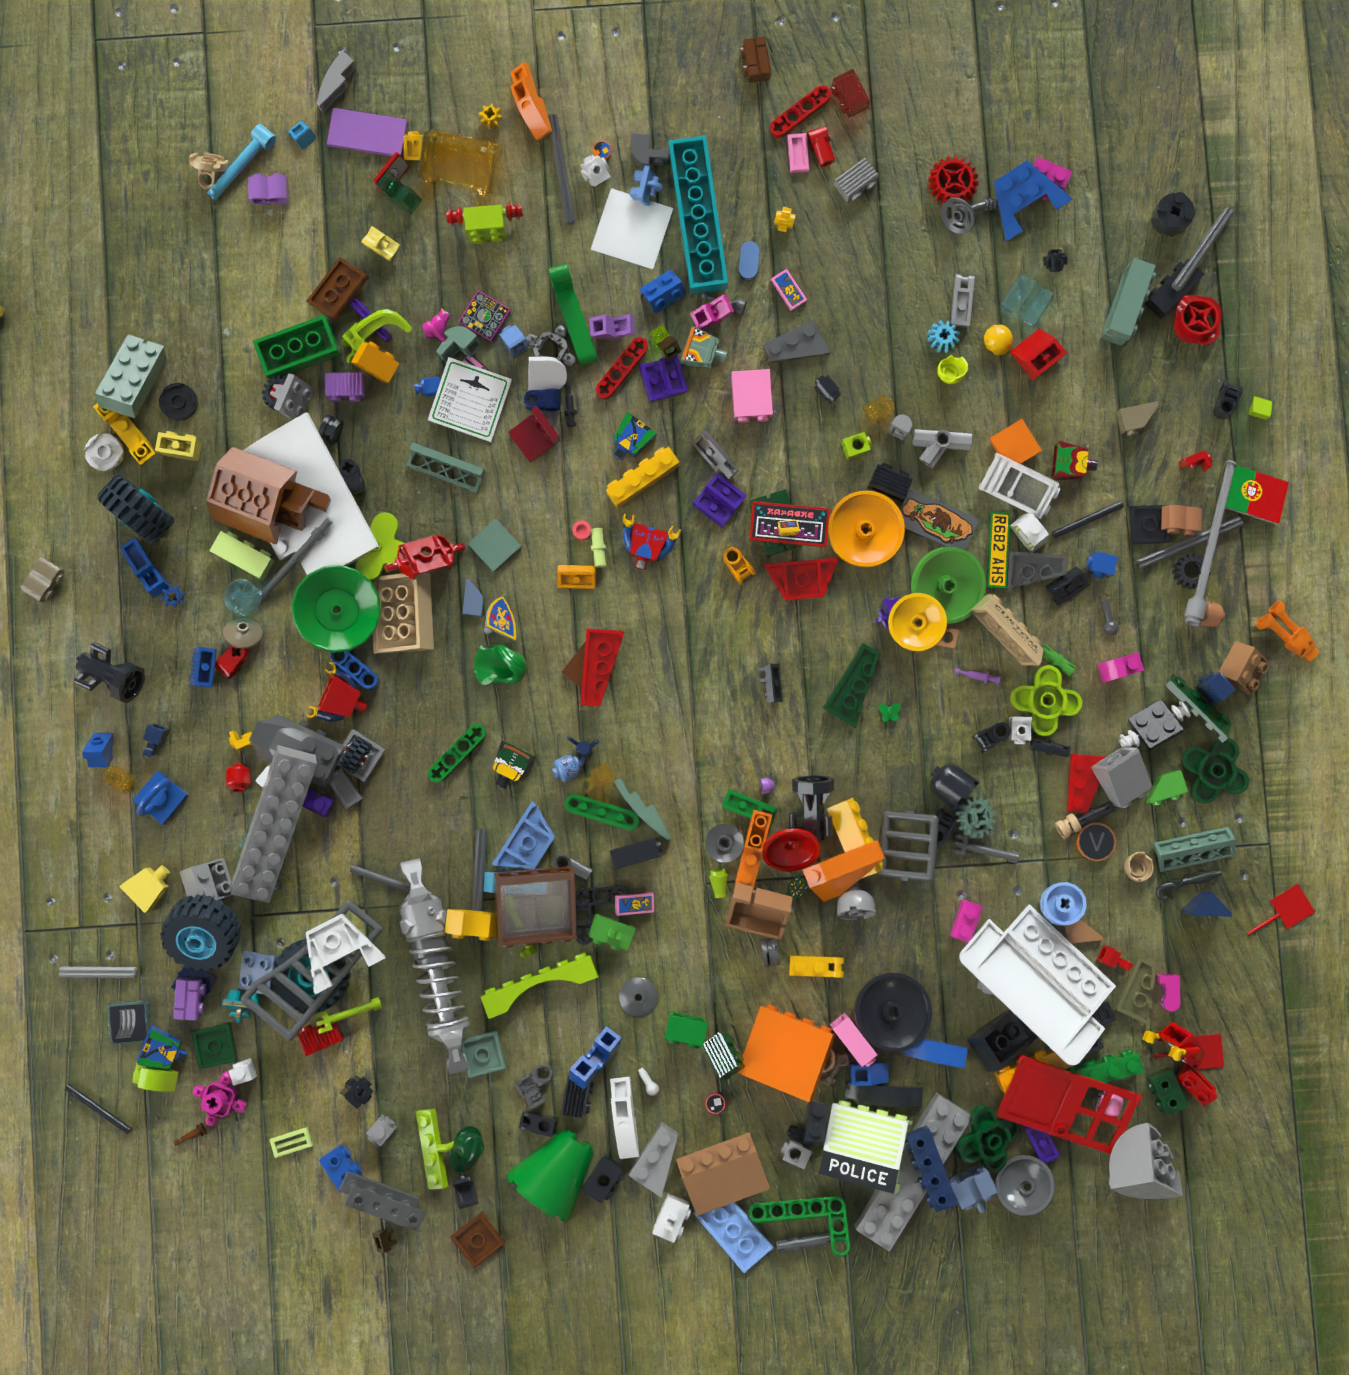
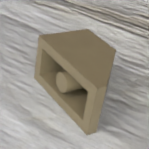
M1158 401L1122 408L1116 412L1121 435L1134 436L1139 434V431L1145 427L1158 407Z

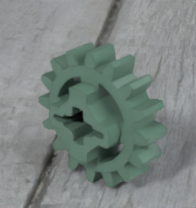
M974 796L962 800L963 804L959 806L960 812H956V815L959 816L956 822L961 823L959 830L964 829L963 834L969 835L970 838H983V836L989 835L988 830L994 829L991 824L996 823V820L992 819V816L996 815L995 812H991L993 806H988V800H982V797Z

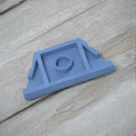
M532 801L493 861L492 864L494 866L535 869L554 840L555 835L535 802Z

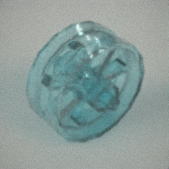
M246 579L234 580L228 585L224 593V603L227 608L239 615L246 616L253 613L261 601V591L258 586Z

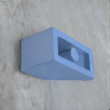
M516 325L512 327L507 326L499 334L513 358L529 349L525 336Z

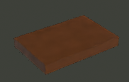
M339 257L306 302L336 323L370 277Z

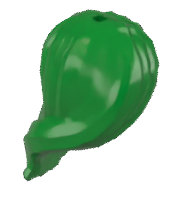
M501 644L489 648H484L482 645L479 646L475 655L474 673L480 684L486 686L493 683L515 684L520 682L526 674L527 663L521 654Z

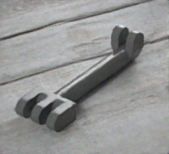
M955 834V838L962 839V843L954 842V846L961 848L960 851L952 849V853L965 856L966 850L1008 859L1009 862L1016 864L1018 862L1019 852H1007L968 843L969 837Z

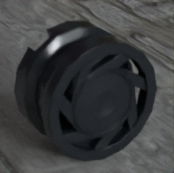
M328 414L319 428L322 440H327L331 445H334L341 435L344 421L334 419L333 416Z

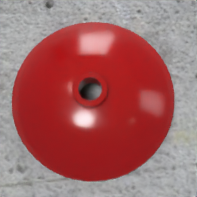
M796 828L784 829L774 833L765 841L762 847V856L765 863L775 870L784 872L802 870L813 864L820 854V844L817 837L806 830Z

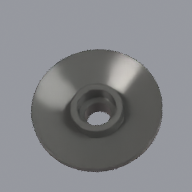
M720 824L708 832L705 846L708 854L714 860L726 863L739 857L744 847V839L736 827L729 824ZM723 839H726L728 841V845L726 847L721 846V841Z
M635 977L626 981L619 993V1001L622 1008L633 1016H644L650 1013L655 1008L658 1000L654 984L642 977ZM636 994H640L642 996V999L640 1001L635 1000Z

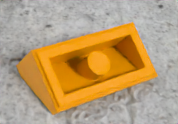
M558 565L557 588L596 589V568L594 566Z

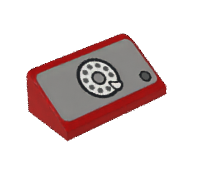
M395 152L373 179L376 188L385 195H388L409 169V165L399 153Z

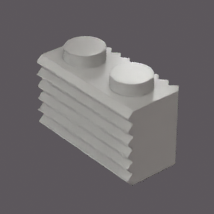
M864 158L838 177L834 182V186L847 203L851 200L854 202L862 196L861 192L865 189L871 190L876 186L879 175L869 164V161Z

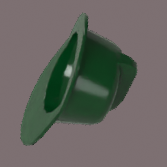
M466 1126L460 1129L455 1137L449 1163L456 1172H465L471 1169L484 1150L481 1132L476 1127Z

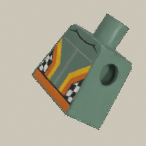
M691 326L681 357V365L710 369L714 360L724 363L728 352L717 349L719 345L718 338Z

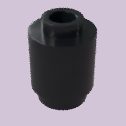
M822 375L814 382L816 384L815 390L830 404L842 394L839 391L840 388L829 375L826 377Z

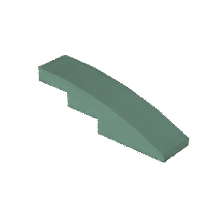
M622 779L615 780L614 783L637 815L667 840L671 839L653 804L646 808L637 791L629 794Z

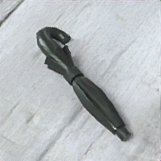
M1221 871L1197 872L1181 879L1170 878L1169 882L1162 883L1156 888V896L1159 900L1168 901L1167 896L1162 895L1163 891L1173 889L1175 892L1182 885L1201 884L1222 875Z

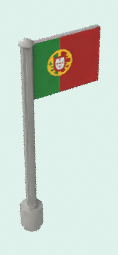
M1232 460L1226 461L1225 473L1195 596L1188 599L1184 614L1186 624L1200 626L1204 620L1207 602L1204 601L1203 597L1224 510L1229 509L1278 525L1287 493L1288 481L1237 466V463Z

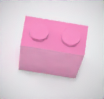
M770 369L732 371L734 421L738 420L739 423H748L753 419H757L758 422L769 421V418L773 416Z
M845 1013L830 1024L861 1067L864 1065L867 1067L876 1060L874 1058L877 1056L876 1052Z

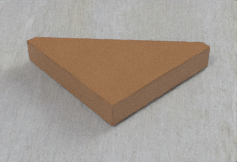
M1082 920L1071 925H1064L1065 937L1071 944L1103 940V936Z

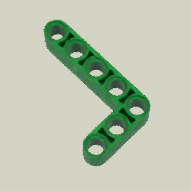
M567 263L549 268L551 284L580 367L598 361L573 288Z
M840 1197L757 1203L751 1206L749 1210V1218L755 1224L828 1218L831 1251L834 1256L844 1257L850 1249L846 1208L843 1199ZM838 1202L841 1205V1210L834 1212L830 1204ZM819 1204L822 1211L818 1214L813 1213L811 1205ZM798 1205L802 1208V1213L794 1215L791 1208ZM773 1208H781L783 1214L780 1217H775L772 1214ZM755 1209H760L763 1212V1217L756 1219L753 1217L752 1212ZM835 1222L842 1223L843 1231L836 1232L833 1229V1224ZM838 1242H842L846 1246V1250L842 1253L835 1249V1244Z

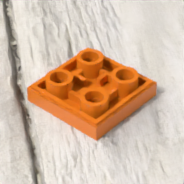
M1023 419L989 438L997 453L1019 464L1042 451Z

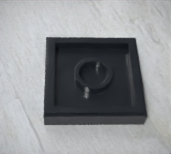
M1167 505L1129 506L1130 544L1170 543V534L1166 530L1161 529L1162 507Z

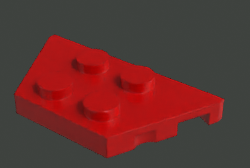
M838 558L764 564V568L785 601L823 598Z

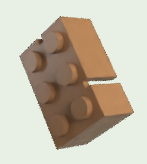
M736 883L729 904L725 926L782 940L790 915L793 897L760 888L752 890V886Z

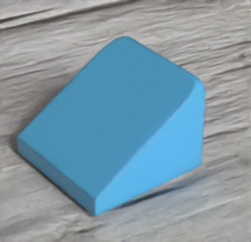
M302 120L287 132L302 149L306 148L316 139L314 133Z

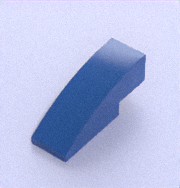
M136 537L120 547L133 572L141 580L151 596L156 598L163 593V588L169 589L166 579Z
M923 1038L917 1045L905 1050L903 1055L964 1068L968 1049L963 1046Z

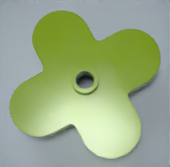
M386 512L378 514L373 519L370 527L372 534L380 545L379 548L363 556L356 563V570L360 571L371 581L380 577L385 564L395 562L398 545L405 544L395 539L399 530L398 520L392 514Z
M1052 665L1043 666L1036 671L1033 686L1022 685L1016 687L1010 695V702L1016 710L1031 713V728L1039 736H1048L1056 731L1059 715L1072 716L1077 714L1082 708L1081 696L1076 691L1061 687L1062 675ZM1044 697L1048 699V704L1046 705L1043 703Z

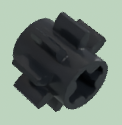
M1051 249L1048 251L1047 256L1043 257L1044 266L1050 272H1060L1063 270L1064 265L1068 264L1067 255H1065V252L1062 253L1061 249Z

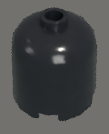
M946 763L941 768L937 766L930 774L933 776L930 781L931 791L954 812L963 803L962 800L966 799L979 784V781L954 763Z

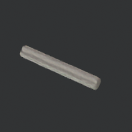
M136 967L59 968V977L135 978L137 976Z

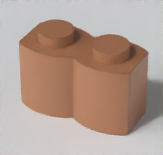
M1181 505L1163 506L1161 529L1166 530L1168 534L1184 532L1183 535L1194 536L1195 532L1202 531V508Z

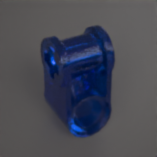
M530 390L524 395V405L529 411L536 406L540 411L560 410V390ZM531 397H534L535 404H531Z

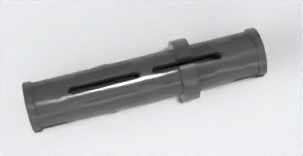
M829 1232L804 1237L793 1236L791 1239L776 1241L777 1253L799 1252V1250L830 1245Z

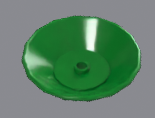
M343 565L323 566L309 573L297 586L291 603L293 622L301 637L313 647L331 653L350 651L364 644L376 630L381 615L380 598L371 580L360 571ZM335 607H340L341 611L339 613L333 612Z

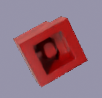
M1103 945L1096 959L1113 968L1118 965L1130 971L1133 963L1120 958V952L1106 945Z

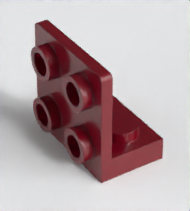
M537 406L531 409L532 415L508 431L510 437L529 462L534 461L561 441L557 432Z

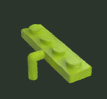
M436 1109L416 1111L428 1189H444L448 1187L443 1152L451 1151L454 1141L441 1144Z

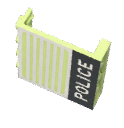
M840 1100L839 1103H833L819 1174L892 1194L899 1193L900 1184H897L907 1129L908 1125H911L913 1121L907 1120V1116L896 1114L895 1117L889 1116L888 1112L884 1110L869 1111L870 1107L858 1105V1108L850 1106L851 1102Z

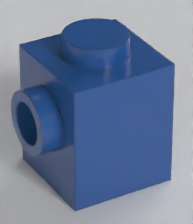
M1100 552L1092 553L1091 556L1087 557V573H1091L1092 577L1101 579L1104 576H1113L1118 556Z

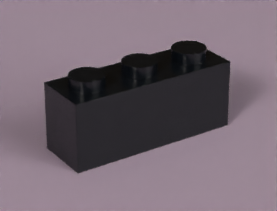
M1188 260L1184 264L1180 261L1173 269L1175 273L1171 277L1167 275L1160 282L1162 286L1158 290L1154 288L1149 293V299L1145 305L1160 319L1205 275L1197 267L1180 291L1173 289V282Z

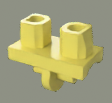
M373 226L361 241L388 261L392 260L401 247L400 244Z

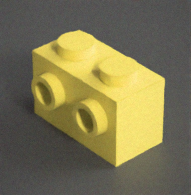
M166 431V433L158 432L155 451L162 456L199 462L202 443L193 435L185 434V436H179L177 433Z

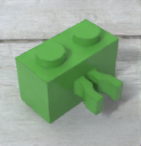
M595 914L588 936L596 944L603 946L604 943L611 945L610 948L621 952L622 949H629L636 928L629 924Z

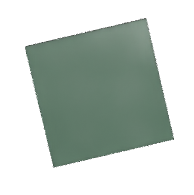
M496 518L468 543L493 572L522 547Z
M497 1030L462 1039L461 1050L466 1055L469 1068L467 1070L468 1078L507 1068Z

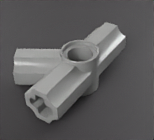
M914 430L913 446L927 447L919 460L928 467L933 468L946 449L971 450L972 434L948 432L946 430ZM944 436L947 439V443L940 444L937 438Z

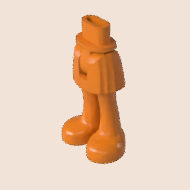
M1281 600L1275 602L1268 609L1269 613L1263 615L1255 623V626L1260 630L1266 628L1273 630L1284 641L1283 645L1285 648L1301 658L1304 657L1308 662H1311L1320 652L1315 647L1316 643L1313 642L1304 626L1298 627L1290 619L1285 611V604ZM1274 617H1277L1279 620H1281L1286 625V627L1291 631V633H1288L1276 621Z

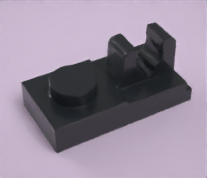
M770 663L765 667H760L758 671H763L766 675L765 678H761L759 681L766 684L765 697L767 698V703L783 702L780 665Z

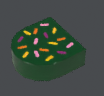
M798 875L788 884V892L794 898H801L810 890V887Z

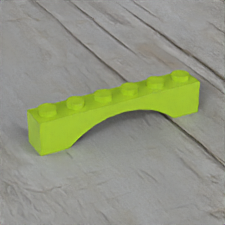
M581 953L575 956L576 960L568 962L566 959L556 963L557 967L550 969L547 966L538 970L539 974L534 976L529 973L521 976V981L514 983L511 980L503 983V987L496 990L495 987L485 990L481 1000L488 1019L506 1013L521 993L538 983L550 980H565L582 984L598 978L599 974L591 954Z

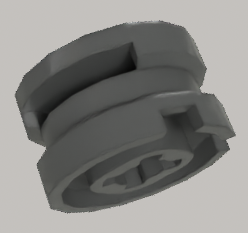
M771 938L769 941L765 939L760 940L765 967H769L770 964L780 965L776 939Z

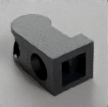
M522 1111L519 1128L532 1133L553 1137L556 1133L559 1117Z

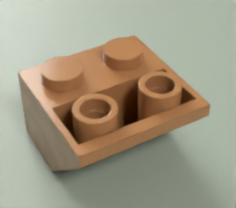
M1235 641L1219 672L1226 677L1232 686L1252 696L1258 689L1263 675L1268 671L1270 662L1255 647Z

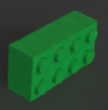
M325 315L253 340L264 374L270 380H273V376L277 378L278 375L287 376L288 374L342 356L330 322Z

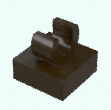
M378 1230L372 1233L377 1252L386 1253L391 1250V1246L397 1243V1240H388L389 1235L393 1234L394 1230Z

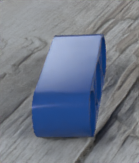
M345 651V658L342 661L337 660L339 652L331 653V660L361 686L370 690L376 689L379 686V676L351 652ZM358 663L360 666L359 671L352 673V665ZM372 675L374 683L368 686L365 682L366 678Z

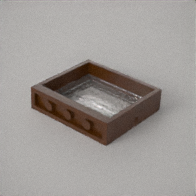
M571 866L494 873L496 934L499 946L510 948L517 944L530 946L538 942L550 944L552 941L569 942L571 939H577L575 874Z

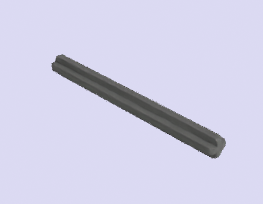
M557 114L549 115L548 118L552 128L550 135L564 219L566 224L575 223L559 121Z
M1226 207L1221 212L1173 282L1172 288L1176 291H1180L1232 217L1233 210H1230L1229 207Z
M1236 517L1222 523L1218 536L1242 527L1243 521L1241 517ZM1211 528L1136 561L1138 568H1146L1208 541Z
M485 829L476 830L472 911H482L487 830ZM470 936L469 943L479 944V937Z

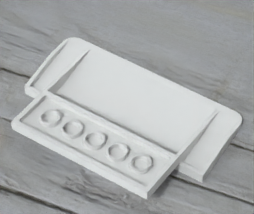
M1030 904L1025 907L1004 932L988 919L960 952L959 958L961 963L1068 1065H1077L1105 1030L1092 1015L1116 985Z

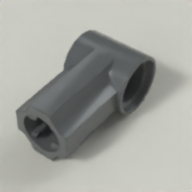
M565 854L555 859L554 867L556 868L559 867V859L566 858L568 866H571L574 870L575 879L583 884L586 883L593 870Z

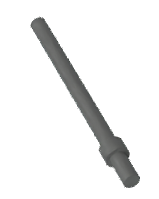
M327 517L319 527H316L311 532L308 540L254 599L257 605L263 602L314 543L322 539L325 535L324 532L333 523L330 518Z

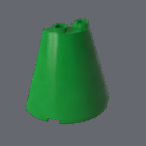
M564 1128L506 1173V1177L511 1184L515 1182L518 1185L516 1190L538 1209L553 1218L558 1215L560 1216V1221L568 1222L574 1211L595 1151L592 1150L593 1146L588 1142L584 1141L581 1143L576 1139L578 1135L570 1129L567 1131Z

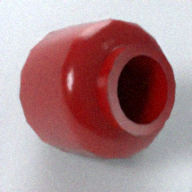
M234 763L232 767L226 769V786L230 788V791L245 792L251 786V770L245 767V764Z

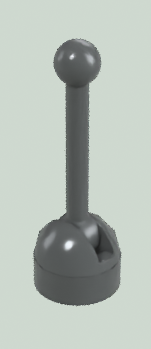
M706 292L701 295L703 300L709 299L714 301L717 299L716 297L709 296ZM736 299L733 303L730 302L734 313L743 315L747 301Z

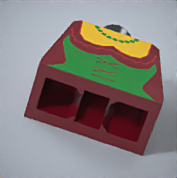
M1058 441L1054 447L1051 479H1082L1086 475V470H1097L1098 460L1088 459V449Z

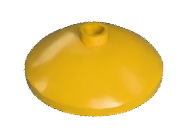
M913 593L902 597L892 607L888 620L889 630L893 639L903 648L911 651H924L934 647L943 638L947 628V616L943 606L935 598L923 593ZM917 620H922L920 627L916 626Z

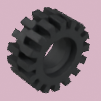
M1189 553L1176 561L1173 565L1174 570H1172V574L1175 573L1173 578L1174 580L1177 579L1178 582L1176 583L1178 585L1181 584L1183 588L1187 587L1188 589L1197 588L1204 556H1198L1197 553ZM1188 564H1193L1198 568V575L1195 578L1186 576L1185 567Z

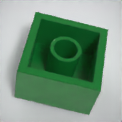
M669 1011L664 1039H668V1043L679 1045V1042L687 1043V1047L698 1049L699 1046L703 1047L708 1020Z

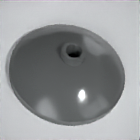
M1027 1155L1016 1156L1008 1160L1004 1168L997 1174V1196L1003 1206L1012 1213L1020 1216H1033L1044 1211L1051 1203L1055 1193V1180L1051 1170L1041 1160ZM1026 1185H1031L1029 1191H1025Z

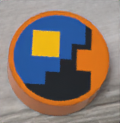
M598 141L594 144V156H600V158L605 160L611 157L612 150L608 142Z

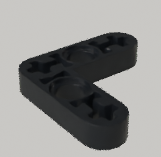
M626 887L580 888L575 891L576 941L579 944L586 945L592 940L591 937L586 938V941L579 938V935L582 934V928L578 929V925L589 924V928L585 927L586 934H589L592 925L591 905L615 904V897H612L613 901H609L610 894L608 889H612V893H617L618 889H621L625 894H629ZM603 890L606 893L604 901L596 899L595 894L597 891ZM589 891H593L592 899L594 902L590 903V898L584 899L583 903L576 899L580 892H583V895H590ZM580 911L587 912L588 920L586 922L578 920L577 915Z

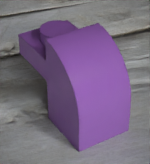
M628 314L619 317L601 315L590 318V335L593 338L599 340H621L624 336L635 334L634 315Z

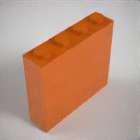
M774 1005L760 1006L743 1053V1064L745 1067L737 1073L807 1102L813 1101L836 1034L832 1033V1028L821 1025V1027L813 1025L814 1021L806 1018L799 1020L795 1018L796 1014L785 1011V1013L777 1011L778 1007Z

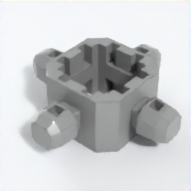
M559 325L554 331L555 334L547 331L542 333L539 339L536 335H528L526 340L529 346L534 347L535 357H544L540 354V351L545 342L553 341L562 347L556 359L561 363L564 362L567 366L575 364L576 358L568 353L566 340L563 339L567 334L566 327Z

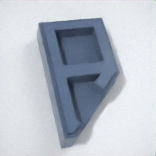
M466 579L462 614L482 616L484 597L471 580Z

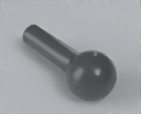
M1109 599L1101 601L1105 617L1103 630L1107 635H1114L1118 632L1119 626L1117 622L1113 621Z

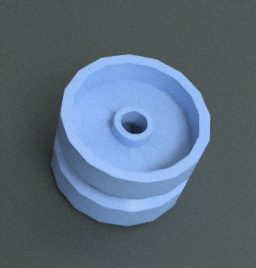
M1068 882L1056 883L1046 888L1041 894L1039 901L1040 911L1043 917L1051 924L1057 926L1071 925L1079 921L1084 915L1086 898L1082 890L1076 885ZM1061 901L1065 903V906L1062 908L1060 907Z

